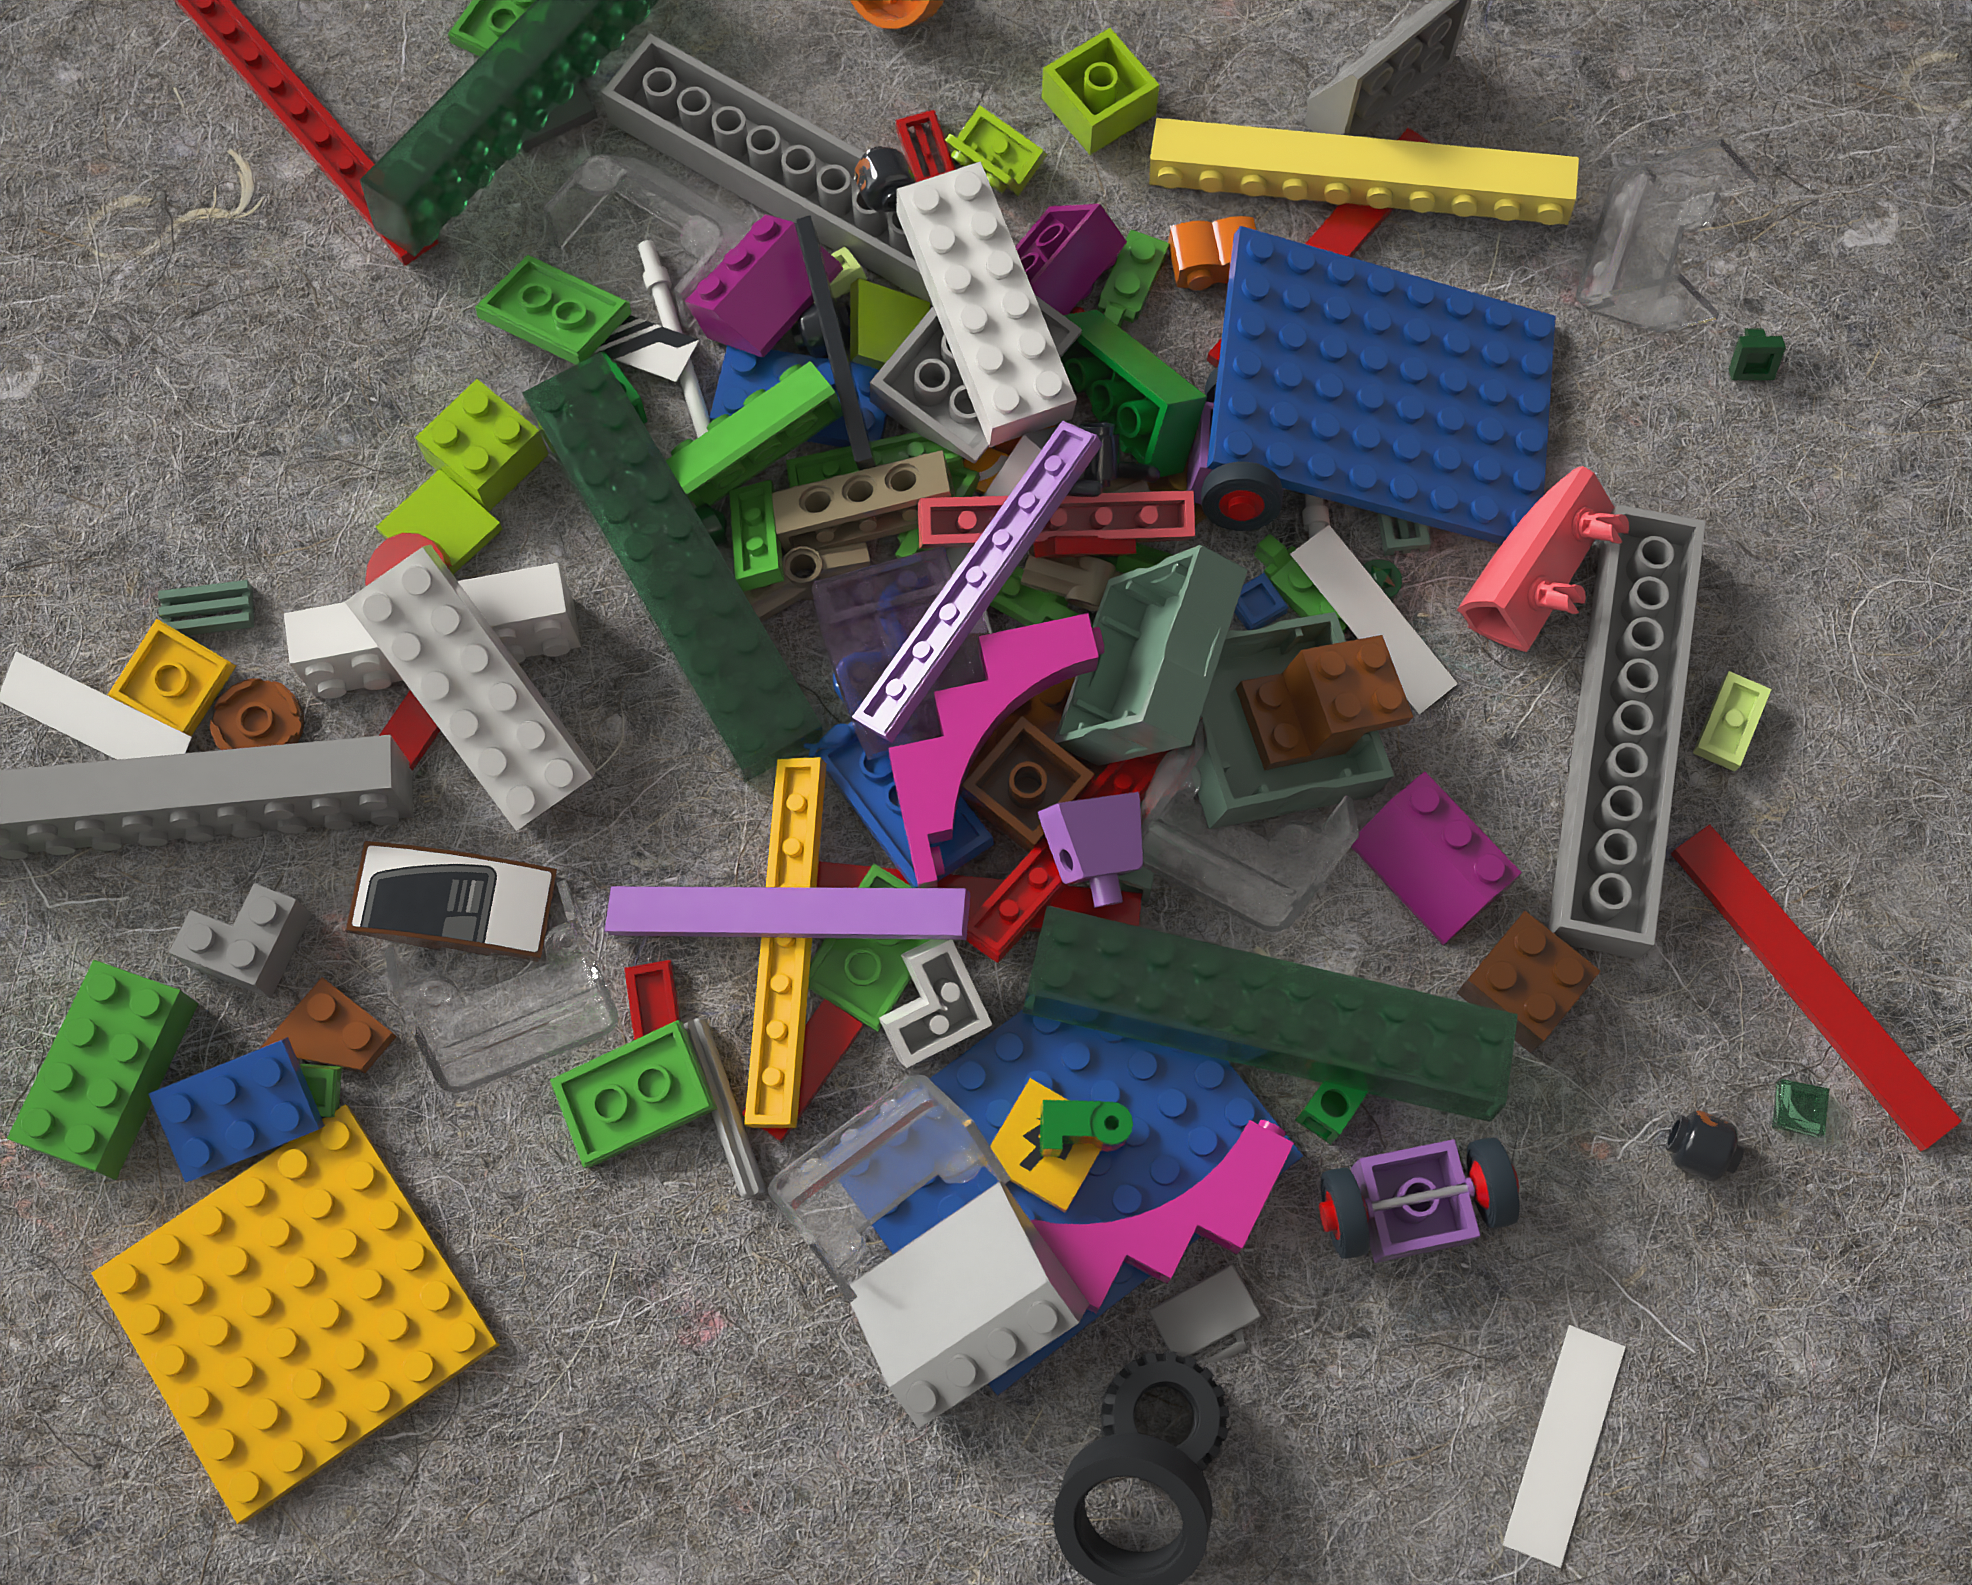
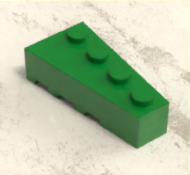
M1098 310L1063 315L1082 329L1080 336L1061 358L1070 384L1077 393H1086L1092 405L1091 411L1099 422L1107 421L1108 423L1115 424V433H1119L1120 449L1124 454L1131 453L1138 463L1155 466L1160 471V477L1184 472L1207 396Z

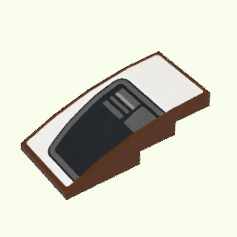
M364 841L345 932L433 950H440L441 947L485 956H489L490 953H496L538 962L542 956L557 869L460 851Z

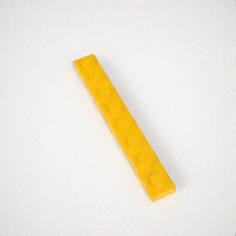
M821 757L777 759L766 887H817L827 765ZM761 937L745 1125L751 1128H797L812 938Z

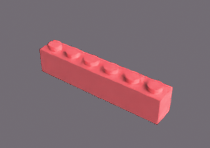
M1194 491L1101 493L1098 497L1066 496L1032 545L1036 542L1045 541L1048 537L1098 536V538L1136 539V542L1187 541L1195 537ZM1009 496L921 498L918 502L919 549L973 547Z

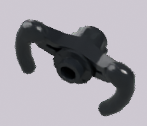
M1095 422L1079 425V428L1097 435L1103 445L1067 496L1098 497L1102 493L1103 488L1110 487L1111 480L1117 478H1130L1150 483L1159 480L1160 471L1155 466L1120 461L1119 433H1115V424Z

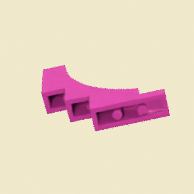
M1088 613L979 636L978 650L986 681L934 692V705L942 737L889 748L890 763L918 888H938L937 876L945 874L939 846L930 848V844L953 838L955 813L962 785L981 748L993 732L1011 713L1035 695L1069 678L1096 671L1099 655L1104 654L1105 650L1101 630L1099 627H1091Z
M1249 1120L1236 1144L1203 1180L1181 1196L1158 1208L1137 1216L1105 1223L1084 1225L1057 1224L1031 1219V1222L1089 1302L1087 1309L1097 1314L1123 1261L1168 1284L1194 1232L1238 1255L1246 1243L1294 1142L1286 1139V1132L1271 1122L1260 1120L1257 1124Z

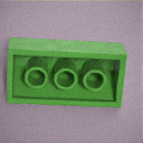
M811 361L804 366L796 364L790 367L779 377L780 382L767 391L765 389L755 391L744 400L743 408L731 416L723 414L717 417L707 426L708 432L695 441L687 439L673 448L671 451L672 456L665 460V462L696 507L704 503H708L711 507L727 496L730 490L737 489L843 416L836 392Z

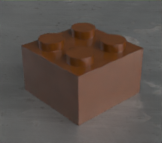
M1021 716L963 783L962 798L1021 848L1030 853L1045 836L1038 812L1058 803L1077 801L1093 783L1094 773Z
M1524 911L1456 993L1528 1052L1532 1053L1550 1035L1601 970L1528 912Z

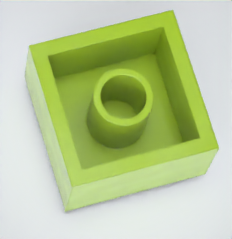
M1108 28L1043 67L1042 99L1087 153L1092 155L1156 115L1160 85L1115 32Z
M478 379L468 386L415 437L426 462L437 471L441 469L488 512L549 455L540 430Z

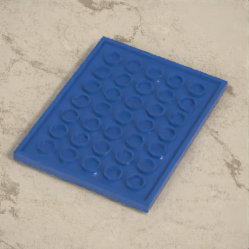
M1240 226L1233 238L1207 469L1214 470L1221 465L1232 462L1261 464L1271 469L1279 477L1284 489L1502 545L1521 519L1544 496L1556 316Z
M1123 934L823 1157V1161L891 1254H894L1000 1180L1005 1184L1030 1221L1033 1219L1057 1224L1084 1225L1112 1222L1137 1216L1181 1196L1203 1180L1236 1144L1249 1120L1257 1124L1260 1120H1265L1277 1126L1279 1125L1127 935ZM1030 1078L1067 1100L1116 1102L1126 1107L1132 1115L1133 1128L1125 1144L1114 1151L1101 1150L1066 1213L981 1164L983 1157ZM1294 1144L1278 1177L1303 1157ZM1194 1232L1187 1248L1202 1236ZM1123 1261L1097 1314L1086 1309L1077 1325L989 1382V1387L998 1397L1140 1286L1151 1275Z

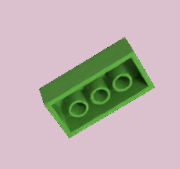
M93 960L7 1139L31 1150L116 1180L151 1107L152 1101L149 1093L159 1089L199 1003L179 989Z

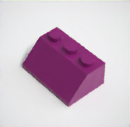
M1101 204L1049 206L1015 248L1034 294L1060 314L1068 315L1079 301L1091 293L1093 284L1098 277L1115 264L1118 253L1127 244V241Z
M765 214L753 224L745 237L726 253L720 264L706 278L699 282L695 291L685 300L686 305L708 339L764 358L799 319L801 313L811 306L814 298L795 223ZM821 246L831 283L843 270V267L836 258Z
M1425 771L1395 795L1349 842L1351 848L1443 946L1510 889L1522 873Z

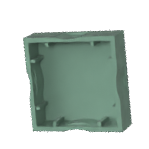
M1199 545L1167 557L1153 567L1138 568L1109 579L1092 628L1099 627L1101 630L1105 653L1099 655L1096 671L1076 676L1054 742L1064 750L1097 766L1191 745L1248 569L1203 545Z
M1336 612L1278 621L1273 625L1256 630H1228L1192 743L1183 747L1209 829L1374 797L1394 777L1378 730L1366 732L1346 754L1264 771L1235 688L1241 681L1282 673L1303 649L1346 642Z

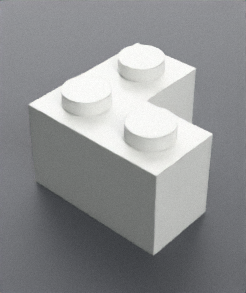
M931 939L901 954L921 997L879 1017V1020L898 1060L906 1068L993 1025L953 940Z

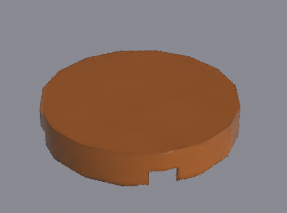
M261 678L247 679L232 685L218 698L214 706L216 711L213 715V721L210 720V731L215 745L220 750L294 744L299 742L304 730V713L295 695L282 683L269 680L262 681Z

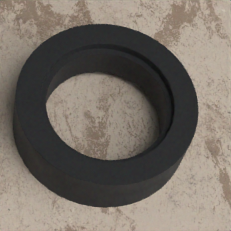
M1114 1434L1090 1443L1069 1464L1055 1503L1054 1531L1059 1547L1068 1562L1079 1574L1095 1585H1180L1194 1573L1204 1556L1212 1520V1498L1207 1481L1200 1469L1177 1447L1164 1440L1144 1434ZM1124 1476L1141 1478L1159 1486L1173 1499L1179 1509L1183 1528L1172 1542L1162 1548L1147 1552L1125 1550L1106 1541L1094 1529L1085 1508L1086 1496L1095 1486L1111 1478Z

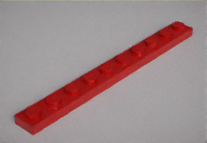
M174 0L404 266L439 243L436 234L230 0Z

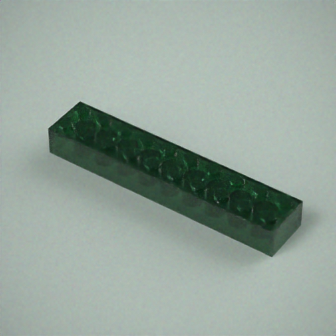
M536 0L360 179L375 230L414 257L425 246L431 245L437 239L440 230L452 217H457L463 212L467 201L479 189L487 187L493 179L494 173L506 161L512 160L518 154L524 141L532 133H537L543 128L551 111L557 105L562 106L569 101L574 86L578 81L581 83L585 78L588 79L593 76L599 63L610 52L616 51L621 46L624 37L636 25H641L646 20L649 11L659 0Z
M600 352L522 392L530 416L540 430L541 435L744 783L776 766L777 759H789L805 750V743L816 744L823 737L822 724L603 354Z
M1048 905L1022 1012L1321 1083L1325 1081L1366 1091L1368 1094L1492 1122L1507 1102L1518 1014Z

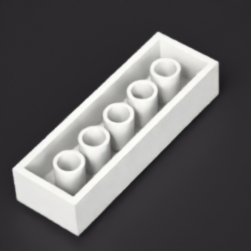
M981 161L898 188L896 213L989 447L1072 419L1077 401Z
M431 545L421 547L344 601L516 831L593 778L596 772L593 764Z
M559 563L458 581L517 663L524 661L526 657L541 654L561 656L568 653L570 649L581 647L574 600ZM345 602L284 613L290 665L315 697L338 698L345 695L346 691L361 688L380 690L389 687L392 682L403 681Z

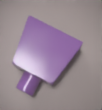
M1139 792L1062 802L1039 811V819L1061 880L1065 884L1090 881L1095 908L1122 903L1123 899L1118 876L1139 870L1143 865Z

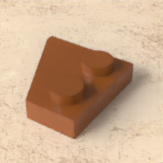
M321 977L260 1048L288 1037L297 1059L304 1060L307 1063L338 1066L344 1070L366 1073L397 1036Z

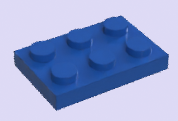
M288 1037L149 1093L185 1183L325 1126Z

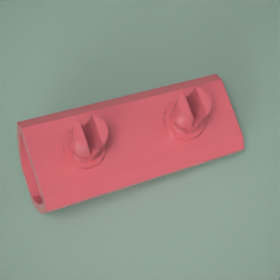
M1584 466L1574 469L1556 483L1521 519L1499 547L1456 610L1463 615L1469 624L1468 628L1499 644L1527 652L1553 609L1566 611L1571 614L1579 613L1573 603L1585 604V590L1581 585H1569V582L1596 539L1620 544L1622 540L1618 533L1628 534L1629 532L1628 518L1622 514H1611L1614 506L1594 472Z

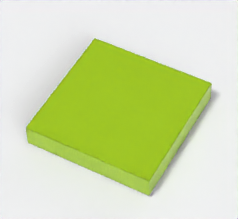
M857 278L850 284V361L880 370L930 311V302Z
M441 469L433 474L376 526L379 534L385 539L400 533H416L439 543L450 558L452 565L450 571L452 574H455L503 530L497 519Z

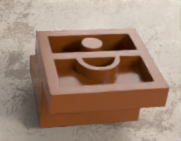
M1383 635L1303 649L1282 673L1243 680L1235 688L1264 771L1346 754L1366 732L1406 725L1413 718Z

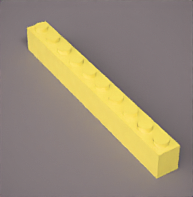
M1156 118L1150 156L1149 185L1162 186L1168 189L1177 187L1199 189L1210 193H1240L1252 197H1282L1293 201L1303 199L1324 201L1335 205L1353 203L1368 205L1377 209L1397 208L1413 210L1419 213L1438 212L1455 214L1461 217L1480 216L1498 218L1503 221L1522 220L1540 222L1545 225H1568L1576 201L1579 157Z

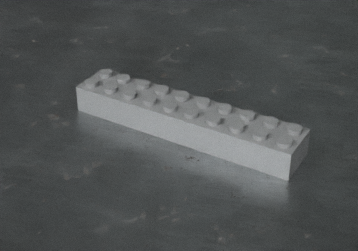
M650 33L601 92L608 122L775 217L796 223V219L811 215L819 242L835 251L846 246L861 266L914 296L930 302V305L933 306L896 211L885 213L872 210L867 206L854 179L855 167L864 154L863 151Z
M1616 504L1611 514L1625 515L1629 521L1628 534L1618 533L1622 540L1620 544L1601 540L1548 929L1569 946L1639 960L1655 945L1706 521Z
M391 735L0 770V857L5 859H23L28 857L29 852L40 851L53 855H68L74 853L75 848L83 847L112 851L120 849L121 844L137 842L144 846H163L170 839L185 838L192 842H208L214 839V835L232 834L240 838H252L259 836L261 831L279 830L283 833L295 834L305 832L307 827L325 825V827L330 829H347L353 826V822L371 821L377 825H391L398 823L399 818L413 817L412 770L409 768V760Z

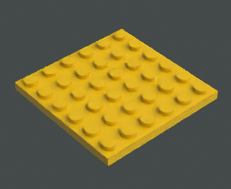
M346 1104L336 1110L335 1117H325L322 1119L325 1126L321 1129L289 1141L91 1273L237 1524H244L500 1346L352 1109Z

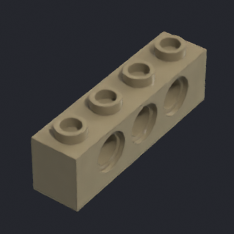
M943 450L773 492L772 501L776 534L785 553L787 554L791 549L799 546H807L817 551L857 544L918 529V502L921 498L956 497L952 475Z

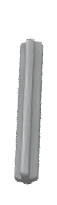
M705 1018L691 1020L685 1023L684 1026L718 1108L712 1111V1115L737 1188L743 1199L757 1197L765 1192L766 1187L709 1024Z

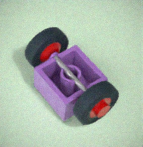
M1217 367L1210 373L1205 385L1207 399L1188 456L1187 491H1194V503L1201 504L1205 516L1217 526L1234 531L1255 530L1270 524L1279 515L1283 503L1284 488H1282L1279 477L1271 469L1253 462H1232L1221 465L1214 470L1207 469L1218 374Z
M1484 1138L1468 1144L1466 1155L1468 1178L1464 1176L1455 1139L1360 1158L1351 1167V1170L1349 1168H1337L1323 1172L1320 1183L1322 1202L1319 1203V1212L1325 1232H1329L1334 1248L1340 1258L1350 1259L1363 1256L1369 1252L1370 1246L1374 1263L1469 1244L1480 1237L1470 1198H1474L1478 1212L1489 1228H1500L1516 1223L1519 1219L1520 1211L1519 1182L1515 1168L1511 1164L1502 1143L1497 1138Z

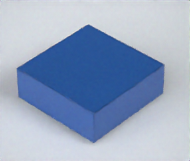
M1263 573L1243 584L1234 612L1246 630H1256L1287 614L1289 607L1266 574Z

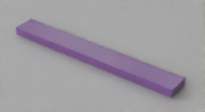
M1065 421L1060 423L852 716L859 725L891 743L894 741L1103 445L1097 435Z
M611 886L605 932L617 936L966 940L970 892L966 888Z

